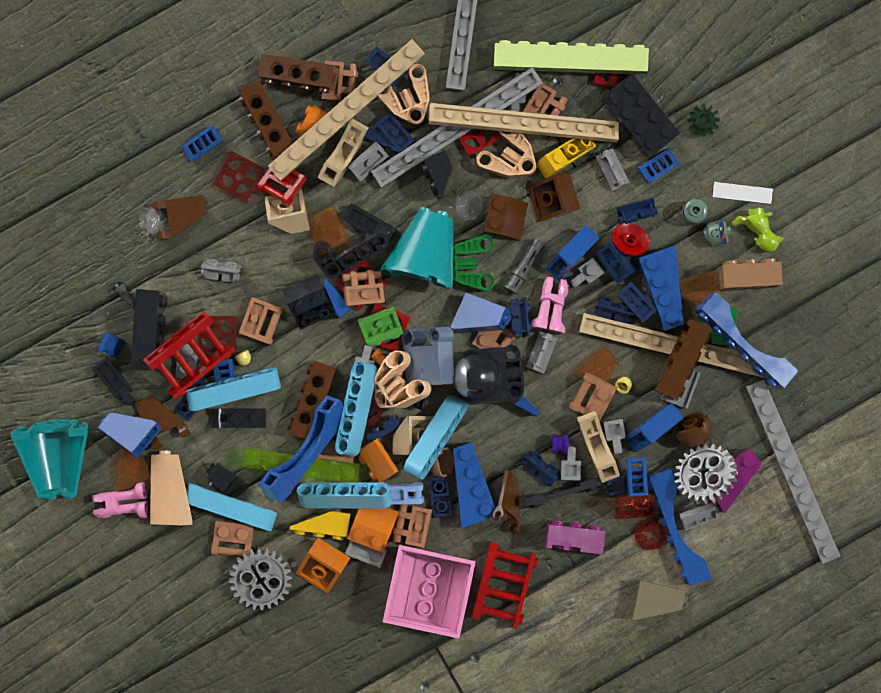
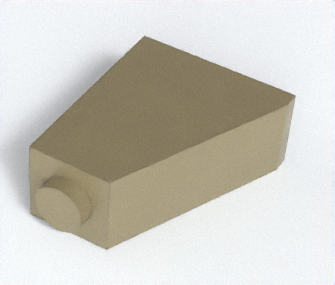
M638 580L631 618L639 620L682 610L683 606L687 604L688 595L685 594L686 591L684 589Z

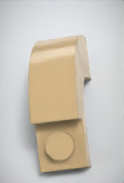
M353 118L350 120L334 152L325 161L318 175L319 179L333 187L336 186L357 154L368 130L367 126Z
M593 411L578 417L577 420L584 442L601 482L619 477L620 474L616 462L607 445L596 412Z

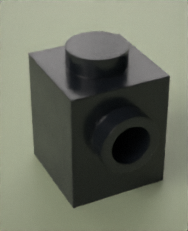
M217 462L216 465L212 463L206 471L208 473L206 477L209 480L208 484L215 490L219 488L223 492H226L237 478L236 474L220 462Z

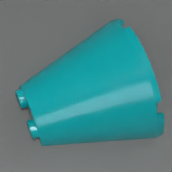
M420 207L380 269L381 274L400 278V275L423 279L429 281L434 286L452 290L453 220L448 217V213L437 210V213L431 212L428 208Z
M70 419L48 420L33 423L27 429L26 426H22L11 432V438L38 498L53 500L56 498V495H62L64 499H71L77 495L89 430L87 423L83 422L81 425L79 420Z

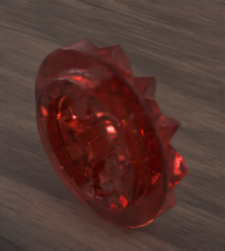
M655 520L642 521L635 529L636 543L645 550L659 548L665 541L663 526ZM653 528V534L658 538H651L647 543V536L642 532H650Z

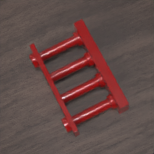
M204 311L143 359L152 371L158 369L172 386L167 392L174 399L184 395L190 386L221 361L227 360L232 355V352L235 351L228 343L222 345L210 329V324L214 321ZM200 332H204L217 349L210 357H207L194 340L195 336ZM185 344L191 347L202 362L195 369L191 368L179 352L180 348ZM170 356L175 358L187 374L179 382L164 365L165 360Z
M490 541L472 618L480 619V615L484 616L486 614L513 621L512 627L514 629H517L518 625H522L524 614H521L531 571L536 569L538 558L535 557L536 553L531 552L530 558L501 551V548H498V543ZM501 558L528 565L526 575L521 576L497 570L496 567H493L494 560ZM497 577L523 584L521 594L517 595L491 588L488 585L489 579ZM490 595L517 602L516 614L486 607L487 605L483 604L485 596L489 597Z

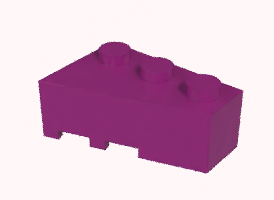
M747 448L734 457L733 462L736 463L737 467L735 469L738 472L734 477L737 482H731L734 487L733 489L727 488L729 495L721 494L722 500L718 497L715 498L717 506L723 513H726L762 465L751 448Z
M552 520V523H547L544 546L550 549L558 548L568 551L574 550L603 554L606 531L601 530L602 526L590 525V528H583L580 523L571 522V526L563 525V521Z

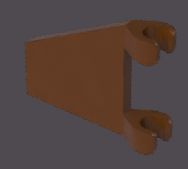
M203 195L155 201L152 203L153 210L155 211L167 209L170 231L158 232L157 238L159 241L173 238L206 215Z
M153 396L134 403L140 418L154 420L161 427L157 435L176 426L183 438L190 435L186 424ZM157 435L150 442L154 450L162 448Z
M505 470L499 504L494 510L492 517L498 521V517L501 515L500 518L506 520L507 514H509L512 519L507 525V530L512 533L515 527V531L520 533L522 527L519 521L518 478L509 470Z

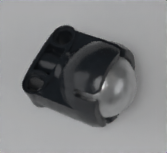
M507 345L506 347L470 349L462 352V358L454 368V386L465 397L466 404L518 403L524 394V375L521 354L517 346ZM513 352L515 354V358H507L506 353ZM516 389L519 392V396L513 397L509 391Z

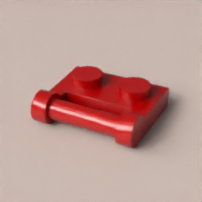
M269 168L258 183L257 190L262 193L266 192L281 200L282 204L290 206L294 196L307 179L304 175L293 170L280 181ZM272 181L288 191L284 194L269 186V183Z

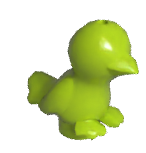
M763 208L749 209V216H738L732 221L733 226L746 225L751 231L758 235V238H754L756 245L765 252L775 251L779 243L784 239L770 230L767 217L771 216L772 212L764 213Z

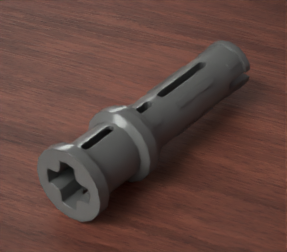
M533 238L518 267L511 271L510 279L507 284L503 285L506 290L515 295L519 294L520 286L523 281L527 280V272L544 245L541 241Z

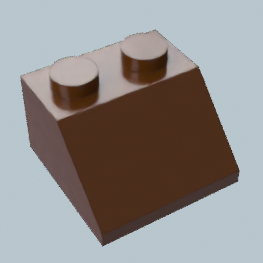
M570 172L553 175L528 185L538 222L566 215L580 209Z
M491 193L483 233L520 241L528 203L512 197Z

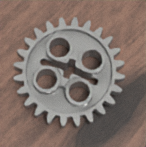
M705 444L704 449L697 446V451H694L692 448L690 449V455L684 453L685 460L679 459L681 466L675 467L678 473L674 474L677 478L675 483L679 486L678 490L685 498L688 497L690 502L695 500L697 504H700L703 500L705 505H707L708 500L711 499L715 503L716 497L722 500L721 494L729 495L727 488H734L731 482H737L734 477L738 474L735 469L737 465L733 462L734 458L732 455L729 454L728 450L724 451L722 446L717 448L715 444H712L711 448H709Z
M258 547L257 553L250 549V555L243 552L244 559L237 557L239 564H232L236 571H230V575L233 578L229 579V583L234 584L230 589L237 590L234 593V597L240 596L239 603L246 601V607L253 604V610L256 609L257 605H260L261 610H263L264 605L271 609L272 602L278 605L277 599L284 600L282 594L289 593V590L285 587H291V583L287 581L292 579V575L287 574L291 571L290 567H285L288 564L287 560L281 562L282 555L275 557L276 551L274 550L269 554L268 548L261 552L260 547ZM261 562L269 564L267 569H260L258 565ZM251 565H254L261 578L264 577V583L270 589V593L266 591L261 580L257 581V574L250 567ZM249 572L252 574V578L245 580L242 578V575ZM271 578H277L279 580V583L276 585H271L269 583V580ZM256 588L263 590L261 595H254L252 592Z

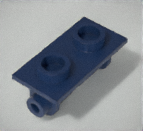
M654 198L616 208L619 223L625 225L638 221L640 217L641 219L655 217L658 214Z
M527 297L520 301L518 298H513L509 303L510 315L517 316L518 319L511 320L512 334H514V337L525 338L530 335L532 329L531 322L528 319L530 304L527 302Z
M609 298L597 299L594 313L598 317L610 319L611 314L614 313V321L626 324L627 322H632L634 313L625 303L618 304Z
M531 450L521 461L522 467L532 475L538 470L540 473L536 478L546 486L549 485L551 487L560 475L555 466L547 464L538 453H533Z

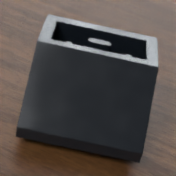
M445 150L424 159V165L422 166L426 179L430 178L432 181L430 188L433 195H438L439 199L443 198L453 173V167Z
M317 274L282 290L300 330L335 315Z

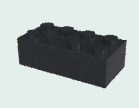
M633 73L600 100L647 160L680 134Z
M136 289L130 367L149 368L143 359L165 342V335H162V327L166 326V316H163L164 308H167L168 297H165L164 292Z

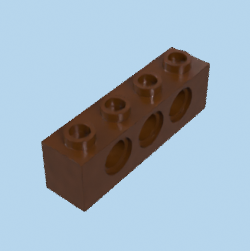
M262 54L257 76L266 84L273 85L274 82H280L285 87L298 85L303 90L317 88L318 92L329 93V91H335L339 68L330 64ZM283 67V73L277 76V70ZM301 70V76L295 79V73ZM316 73H320L319 80L313 82V76Z
M258 80L239 90L241 96L238 98L243 107H248L250 113L247 115L252 124H257L259 129L256 132L261 141L265 139L268 146L265 149L270 158L274 156L276 159L293 142ZM255 100L262 101V106L258 109L252 107V103ZM264 117L271 118V122L267 126L261 124V120ZM274 133L280 135V139L277 142L270 141V137Z
M314 361V364L310 363L307 370V375H309L308 381L303 382L300 391L303 393L301 401L297 400L294 411H297L295 419L291 418L288 429H290L289 434L304 439L307 438L312 427L315 410L326 395H329L337 368ZM315 377L323 379V385L319 388L313 385ZM309 395H315L317 398V402L313 406L307 404V397ZM303 413H308L311 417L308 424H303L300 420Z

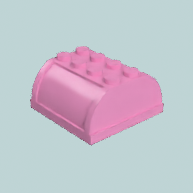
M399 545L383 622L460 638L476 561Z

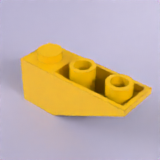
M573 138L546 154L536 163V166L546 179L595 148L596 145L592 140Z
M330 511L290 526V530H294V534L305 535V532H313V536L324 537V534L332 535V539L343 540V537H348L351 513Z

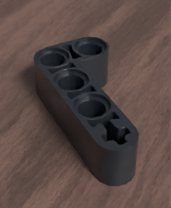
M377 227L337 252H334L326 241H318L313 248V258L326 277L330 279L337 278L386 249L389 245V231L384 227ZM366 245L369 249L361 250L360 247ZM325 250L327 253L321 255L317 251ZM351 255L353 259L346 260L344 256ZM335 265L337 268L331 270L328 268V266Z

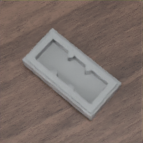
M716 501L715 503L712 502L679 514L684 531L720 519Z
M350 540L345 555L381 568L387 549L383 553Z

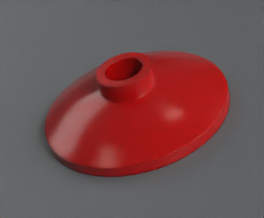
M628 223L627 225L619 224L613 230V243L622 253L638 256L647 250L649 238L640 226L633 223Z

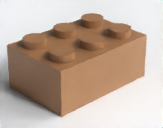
M755 259L745 260L742 264H737L736 260L725 261L722 266L718 267L719 291L779 287L783 285L781 262H776V259H764L761 263H756Z

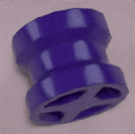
M552 434V453H557L558 451L563 454L568 453V435L558 436L557 434Z

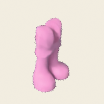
M546 277L540 298V311L538 317L531 320V326L535 330H547L550 303L552 302L554 303L548 331L556 334H565V326L562 323V309L565 297L568 294L569 285L567 280L561 279L558 293H551L553 278Z
M139 482L135 485L134 489L118 492L116 490L93 495L92 502L105 501L106 504L105 509L93 510L94 516L108 518L112 515L137 513L140 518H148L149 507L147 501L119 505L118 502L147 499L145 483Z

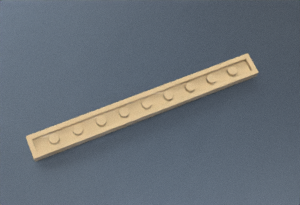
M411 39L270 163L268 167L280 181L283 180L424 56L425 53Z
M430 103L429 124L617 142L619 140V122L436 103Z
M583 313L579 329L581 333L669 355L678 336ZM710 344L703 345L700 351L702 354L698 362L764 378L753 370L754 367L749 362L743 361L737 351Z

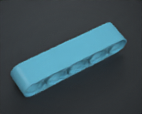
M357 361L352 367L335 443L336 452L339 454L356 456L360 452L374 390V377L377 373V368L373 364Z
M269 368L191 388L185 394L189 410L196 411L280 389L281 384L277 368Z
M451 394L445 398L406 460L404 472L421 480L425 478L464 416L468 407L465 400Z
M188 483L186 493L190 505L272 531L277 512Z
M303 483L297 488L300 503L304 508L383 509L392 504L390 488L386 483Z

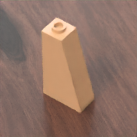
M159 451V454L151 455L150 524L192 525L179 455H173L171 451Z

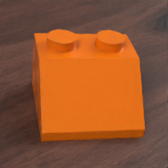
M378 438L360 450L358 458L363 466L368 465L371 470L368 473L374 482L378 480L381 483L399 471Z
M389 507L383 509L359 508L347 539L384 553L399 511Z
M317 538L296 574L328 594L350 560V557L327 542Z

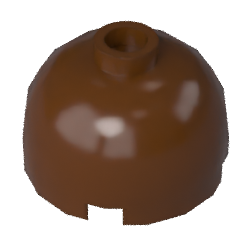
M701 412L685 416L683 418L684 422L677 423L672 427L678 442L686 447H703L712 434L708 414L704 416Z

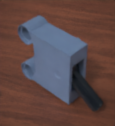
M432 327L429 329L428 340L432 346H424L427 341V333L424 329H405L403 331L401 339L404 344V352H407L411 358L410 365L405 369L406 385L414 380H425L430 383V386L455 383V362L452 349L454 334L450 327ZM420 384L418 391L421 394L424 390L423 384ZM428 396L414 403V407L423 410Z

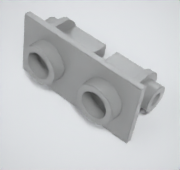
M613 148L605 150L602 154L596 156L612 191L629 183Z
M208 259L207 261L204 260L201 265V276H204L205 279L218 280L219 274H222V281L235 283V281L240 280L239 272L242 266L234 262L220 263L215 259Z
M540 331L526 367L544 374L558 338Z

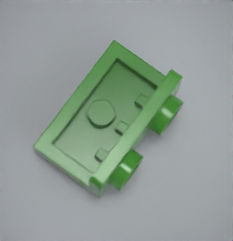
M394 306L358 320L367 346H377L382 341L396 339L403 334Z

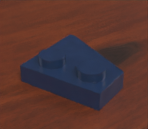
M391 111L367 130L364 138L377 142L398 153L415 142Z

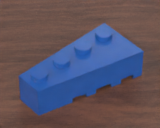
M674 245L637 259L652 304L657 309L656 315L662 331L683 325L676 247Z
M471 442L453 448L462 528L491 518L496 509Z

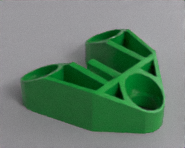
M488 235L480 236L456 244L453 247V281L457 284L485 292L490 291L494 287L495 280L490 274L457 273V270H476V258H457V255H476L491 252L494 248L492 237ZM481 240H490L491 247L486 250L481 248ZM484 277H489L492 281V285L488 288H484L481 285V279Z

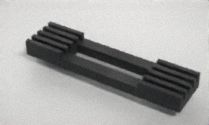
M596 477L579 482V485L547 495L540 493L526 497L524 502L526 506L530 505L532 509L542 506L541 502L585 489L587 493L597 490L596 486L601 484L599 478Z

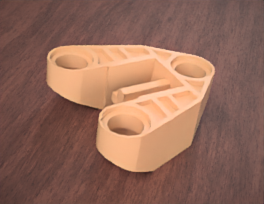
M414 64L409 69V77L420 103L416 104L410 88L404 89L399 92L406 107L403 110L391 85L388 86L387 93L379 94L377 97L396 118L413 125H418L424 121L430 100L426 70L421 64ZM415 68H420L423 71V75L420 78H415L412 75V71ZM419 111L422 115L421 119L418 121L412 120L411 113Z
M499 131L503 139L523 154V156L519 155L508 146L504 149L501 156L514 164L515 167H512L488 151H482L477 155L476 161L480 169L508 179L530 176L536 170V162L531 144L522 133L511 132L510 134H505ZM483 155L491 158L488 165L480 163V158ZM529 161L533 164V168L531 171H524L522 164Z
M391 352L383 360L374 377L375 399L380 408H406L426 398L431 392L430 383L425 380H414L406 385V381L400 377L411 362L410 355L407 352ZM402 354L403 357H404V360H403V362L399 365V363H398V357ZM420 384H423L424 390L420 394L418 392V386Z

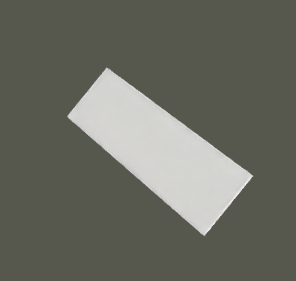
M714 182L713 197L771 204L773 189Z

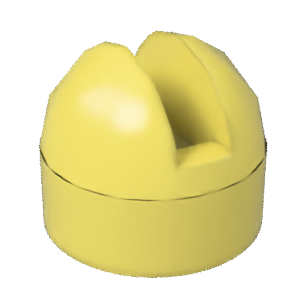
M248 350L234 356L240 365L244 366L250 363L251 355Z
M628 377L619 378L615 384L616 390L622 394L628 393L632 387L631 380Z

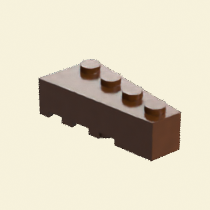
M692 319L684 322L654 391L674 400L683 396L686 389L684 384L686 380H690L694 371L692 368L695 362H698L702 354L700 351L709 339L710 327Z

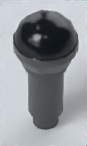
M120 281L116 282L113 285L114 293L121 295L131 307L135 306L134 299L126 291L125 284Z

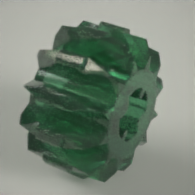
M705 104L701 105V109L695 106L694 111L689 112L692 118H689L687 122L693 123L689 127L690 130L697 129L695 135L702 131V137H705L707 132L712 135L714 133L713 129H718L719 126L716 123L720 122V118L714 117L718 114V111L716 110L712 113V105L708 109H706ZM703 116L706 117L705 124L701 123Z

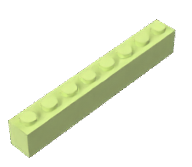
M502 40L499 43H495L494 69L527 71L533 67L535 71L647 75L649 48H645L644 45H634L633 48H627L623 44H616L614 47H606V44L587 46L586 43H576V46H568V43L559 42L557 45H549L548 42H538L536 45L530 44L528 41H519L518 44H511L510 41Z

